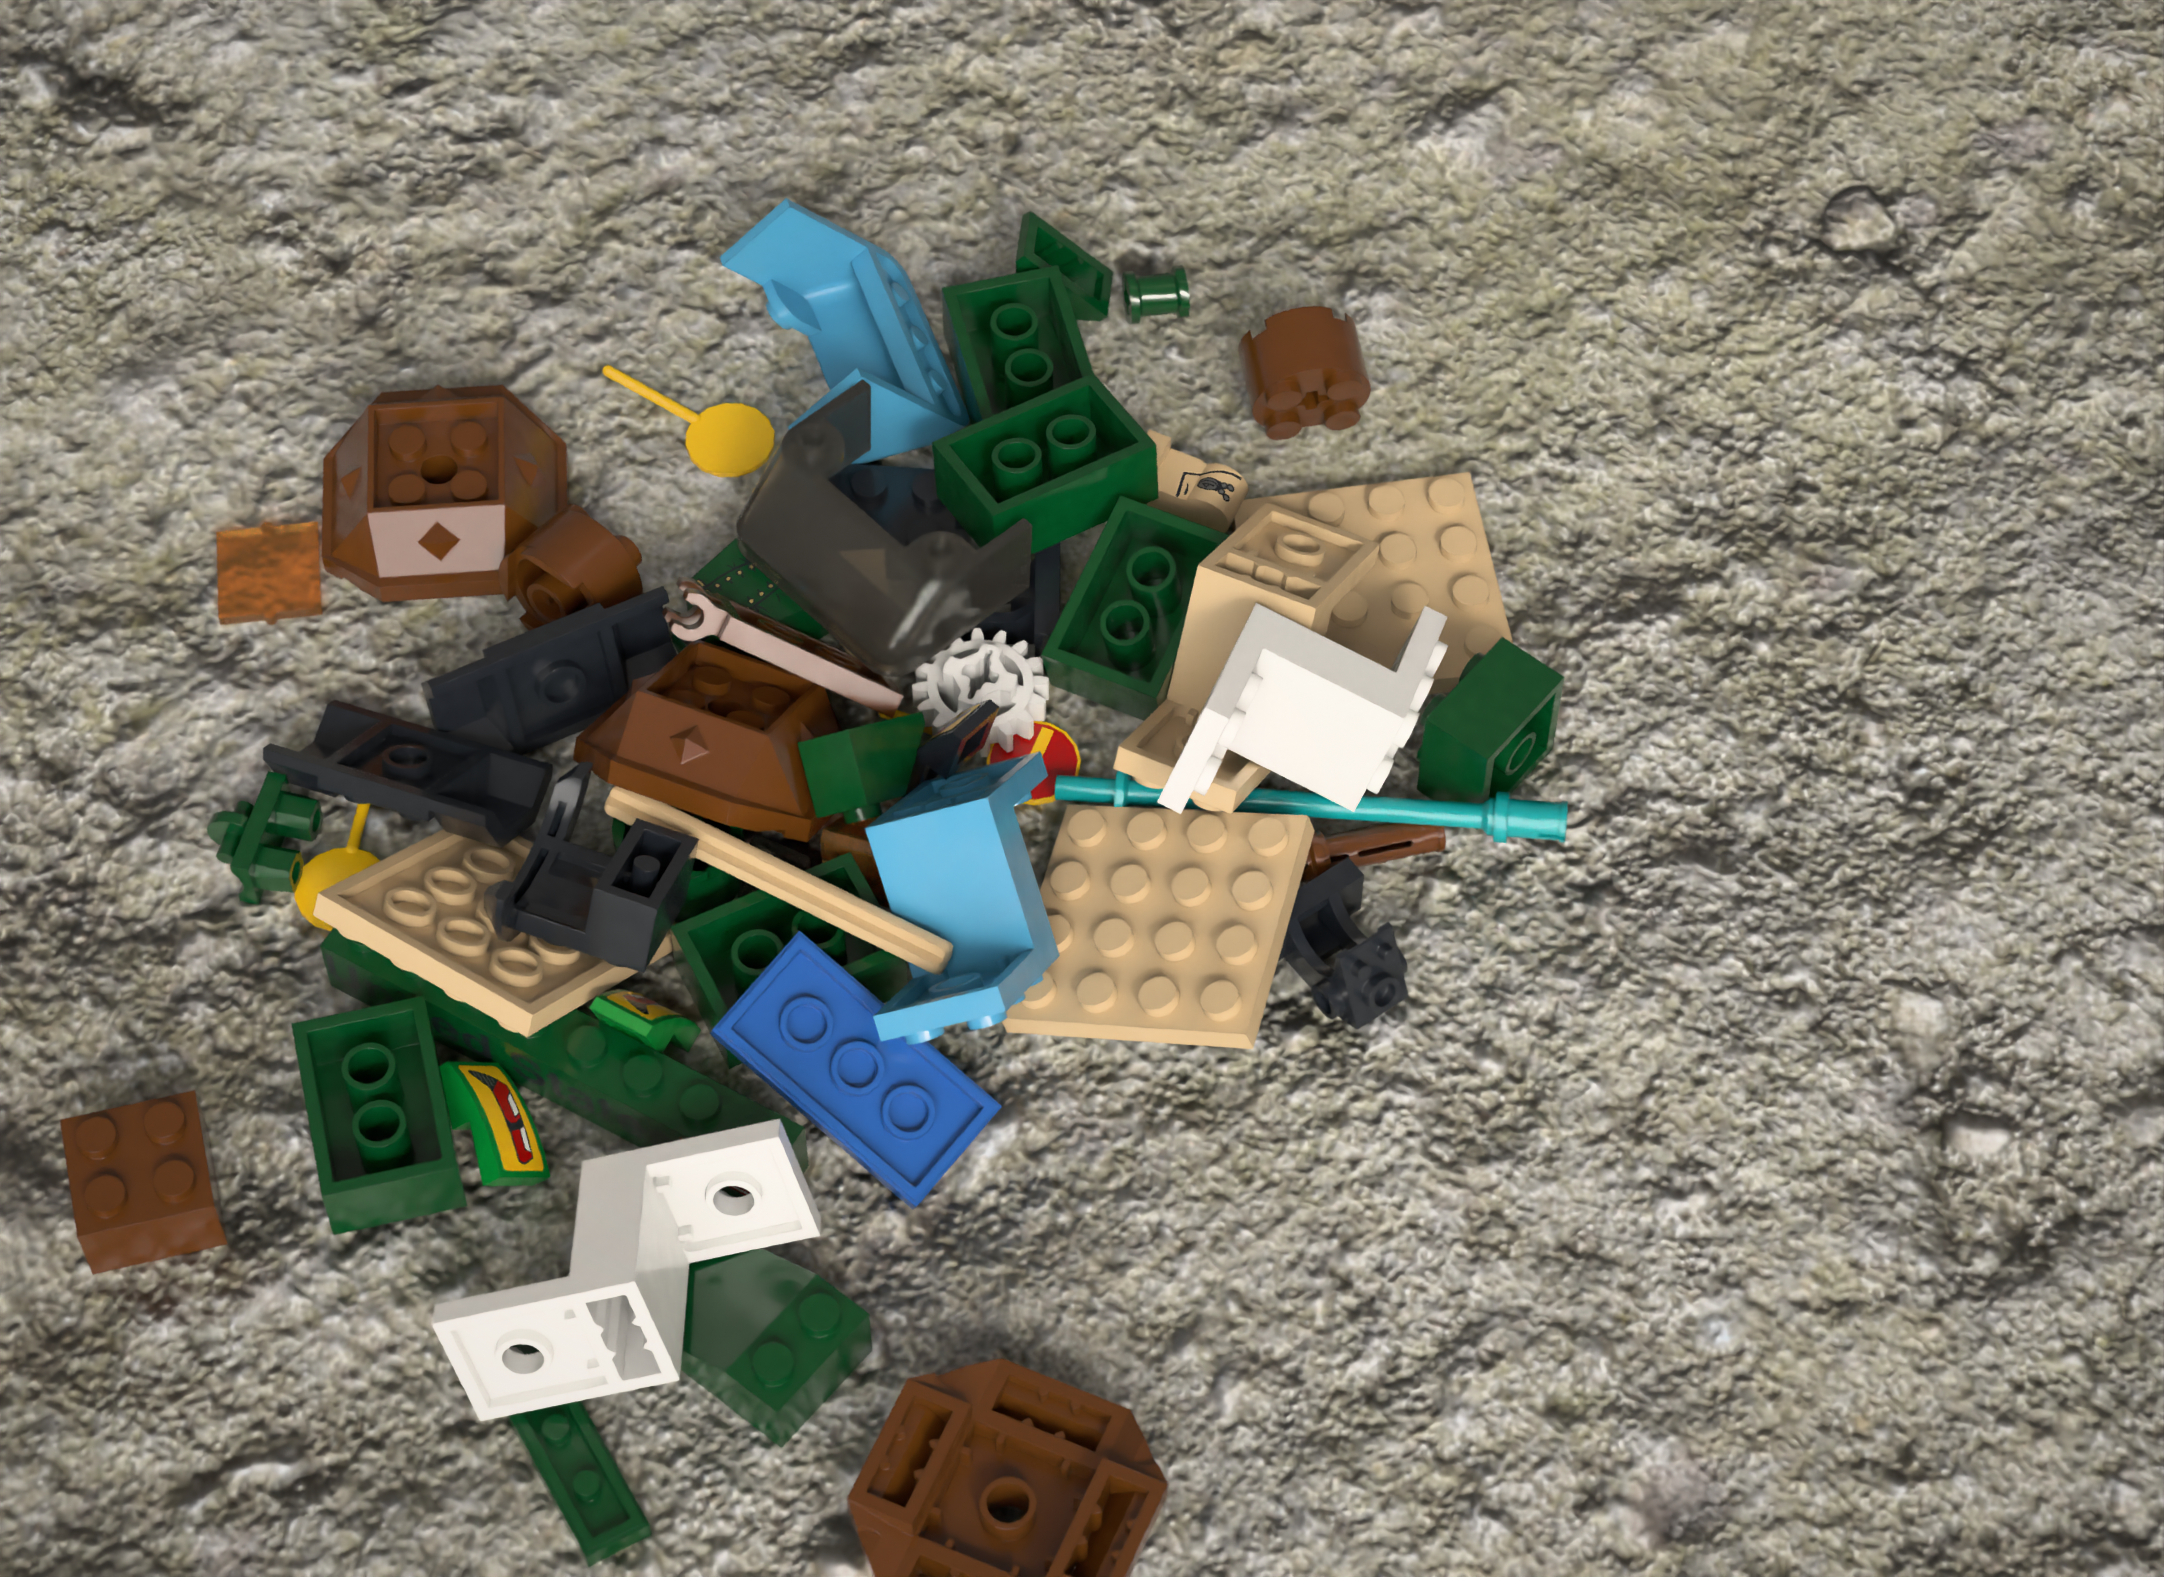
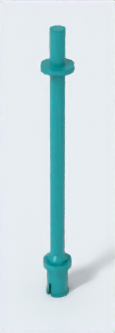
M1118 770L1116 779L1057 775L1055 800L1114 804V807H1130L1131 805L1166 807L1157 802L1164 788L1154 789L1143 786L1137 781L1132 780L1131 775ZM1255 788L1233 812L1308 815L1309 817L1478 828L1482 829L1487 836H1493V842L1507 843L1508 837L1565 842L1568 801L1549 802L1510 799V792H1497L1496 798H1489L1484 803L1363 795L1353 812L1315 792ZM1191 798L1188 799L1184 809L1206 810L1197 806Z

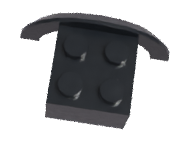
M581 762L561 776L556 782L539 833L513 882L503 880L488 886L484 893V908L499 940L511 942L523 932L541 938L549 944L565 946L603 959L614 966L627 967L644 973L686 902L699 839L637 818L614 856L571 843L570 839L583 805L593 767L591 762Z

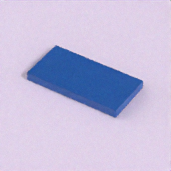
M799 931L711 1030L710 1035L914 1210L1002 1106L929 1042L907 1044L904 1036L881 1042L873 1016L885 1004Z

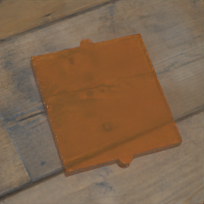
M264 522L258 528L216 532L218 619L220 625L266 621L268 625H274L278 619L323 615L318 522L273 526L271 522Z

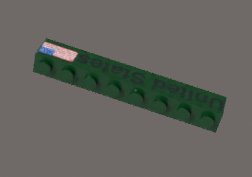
M333 928L320 944L332 987L370 1007L424 996L435 1041L475 1062L499 1063L512 1081L640 1148L780 1119L802 1173L804 1174L809 1167L804 1126L577 1009L567 1013L529 1037H525L520 1033L503 1028L497 1020L466 1002L452 999L443 989L417 974L396 967L389 958L366 945L345 938L336 928ZM726 1186L720 1189L733 1197H742L751 1193L740 1186Z

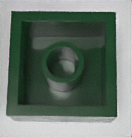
M1504 637L1486 655L1481 652L1475 654L1464 667L1459 683L1447 696L1443 693L1436 695L1428 704L1421 717L1420 724L1424 727L1422 744L1416 755V760L1420 762L1417 790L1431 800L1484 803L1489 798H1496L1497 792H1510L1511 795L1553 749L1565 677Z

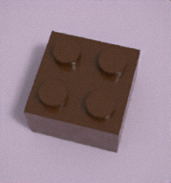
M195 1090L60 1119L77 1238L92 1274L228 1244L209 1130Z

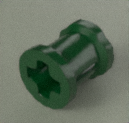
M1183 265L1173 266L1169 273L1136 277L1133 271L1123 272L1122 295L1129 325L1139 324L1141 317L1175 313L1178 319L1189 317V288Z

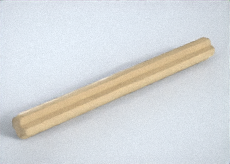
M615 785L610 791L604 805V810L608 815L630 826L638 818L698 838L699 842L695 858L934 975L941 974L948 965V961L953 953L951 942L668 804Z

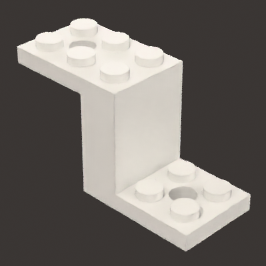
M1256 603L1157 802L1181 814L1192 791L1205 796L1221 765L1222 758L1227 749L1354 812L1366 789L1378 794L1394 763L1392 758L1399 747H1404L1419 718L1420 713L1418 711L1434 681L1432 677L1448 648V645L1438 641L1447 616L1424 606L1391 669H1388Z
M781 1120L766 1121L582 1161L569 1276L435 1304L432 1326L480 1421L680 1380L689 1263L820 1236L821 1216ZM726 1186H740L751 1193L742 1197H731L728 1193L719 1189ZM527 1344L536 1347L540 1351L534 1354H523L519 1349L512 1346Z

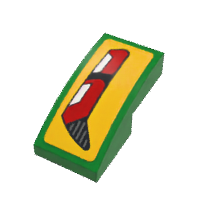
M616 989L595 997L590 1006L591 1011L600 1022L660 1053L664 1052L668 1043L689 1052L701 1032V1029L686 1017L639 993L626 989Z
M446 1062L440 1065L452 1130L472 1131L482 1185L534 1186L551 1178L545 1152L530 1111L517 1087L501 1065L489 1062Z

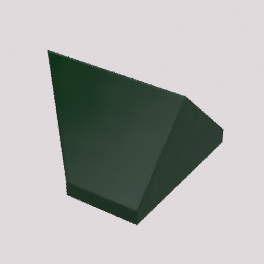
M1032 211L1022 215L1016 254V273L1058 265L1076 320L1100 322L1107 318L1114 272Z

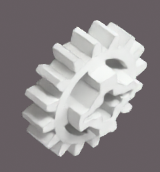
M974 628L971 641L963 642L957 634L951 633L949 634V649L945 651L940 647L931 645L928 648L929 664L917 663L915 667L916 683L912 684L913 707H917V713L923 712L926 723L925 727L932 726V735L936 734L958 714L977 703L990 699L1000 707L986 743L979 751L981 757H988L990 744L999 743L1006 752L1012 751L1013 735L1018 734L1030 740L1034 736V721H1044L1046 718V700H1049V679L1043 676V660L1041 657L1028 659V643L1024 640L1012 647L1007 646L1005 631L1000 630L993 640H984L981 629Z

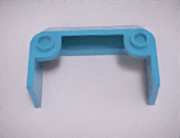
M786 198L719 257L724 267L763 286L768 299L766 303L767 311L779 326L786 330L793 328L808 336L830 391L788 426L792 437L827 452L840 463L848 462L862 465L930 446L933 441L959 431L969 424V415L910 278L900 263L887 251Z

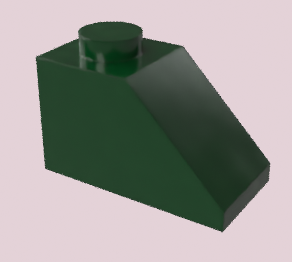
M923 712L798 742L816 817L821 818L842 812L846 825L881 816L883 812L880 802L905 796L926 724Z

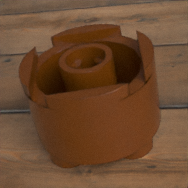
M1323 306L1299 307L1282 311L1265 319L1266 330L1253 339L1250 330L1242 337L1238 346V353L1253 417L1261 426L1265 427L1268 438L1278 441L1290 439L1299 434L1302 427L1325 424L1331 430H1344L1360 421L1359 409L1368 400L1371 393V385L1356 325L1352 317L1345 313V321L1334 318L1332 308Z
M576 504L567 505L543 523L501 561L498 571L501 590L507 602L516 596L526 611L519 620L529 631L599 602L605 609L643 594L642 581L637 569L642 562V555L638 547L624 535L614 536Z

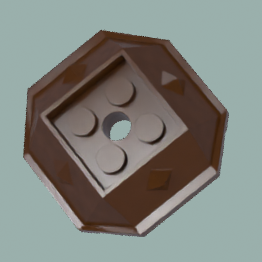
M437 384L432 389L381 392L323 458L321 556L325 571L341 580L343 578L347 579L363 592L382 602L503 594L498 575L501 561L550 517L570 504L569 457L566 443L504 385L443 388Z
M698 639L687 645L658 672L633 680L629 691L576 737L573 760L578 764L585 761L593 763L592 772L609 784L716 822L756 832L776 831L782 833L784 838L808 842L833 815L821 818L816 817L797 743L840 732L842 728L829 702L825 687L783 668L774 666L768 661L762 662Z
M999 1358L967 1365L938 1376L934 1372L907 1378L847 1497V1506L871 1577H1130L1168 1496V1482L1158 1463H1155L1146 1439L1130 1409L1006 1359ZM1003 1507H1015L1025 1513L1023 1518L1012 1523L1000 1522L991 1515Z

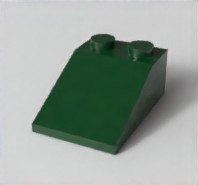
M762 1248L689 1263L681 1371L783 1448L871 1353L872 1339L869 1313L816 1273Z

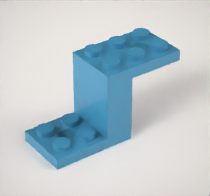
M1041 751L954 773L947 780L943 777L923 781L865 828L892 914L951 942L953 945L952 956L941 974L934 975L908 962L913 979L873 1016L881 1042L904 1036L907 1044H918L941 1036L945 1033V1026L967 1022L968 1029L970 1030L995 1025L1008 1017L1006 1011L1012 1005L1026 998L1025 992L1029 987L1040 983L1044 979L1042 974L1060 956L1013 806L1030 800L1032 798L1030 791L1048 776Z

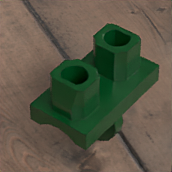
M268 771L255 805L247 801H238L234 812L220 811L211 816L207 826V833L213 841L220 845L216 854L217 859L223 863L231 864V872L242 882V887L238 894L240 901L259 905L264 890L296 892L304 864L301 851L283 848L282 844L285 837L310 842L316 840L323 822V813L319 800L291 792L287 775Z

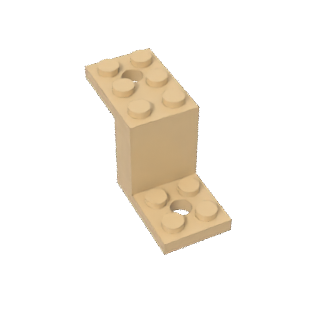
M1264 503L1198 565L1167 699L1118 746L1113 769L1133 776L1135 781L1143 786L1154 789L1164 788L1255 604L1258 603L1325 637L1332 609L1375 566L1380 543L1273 504ZM1227 749L1205 796L1192 791L1189 798L1203 809L1224 811L1232 814L1271 770Z

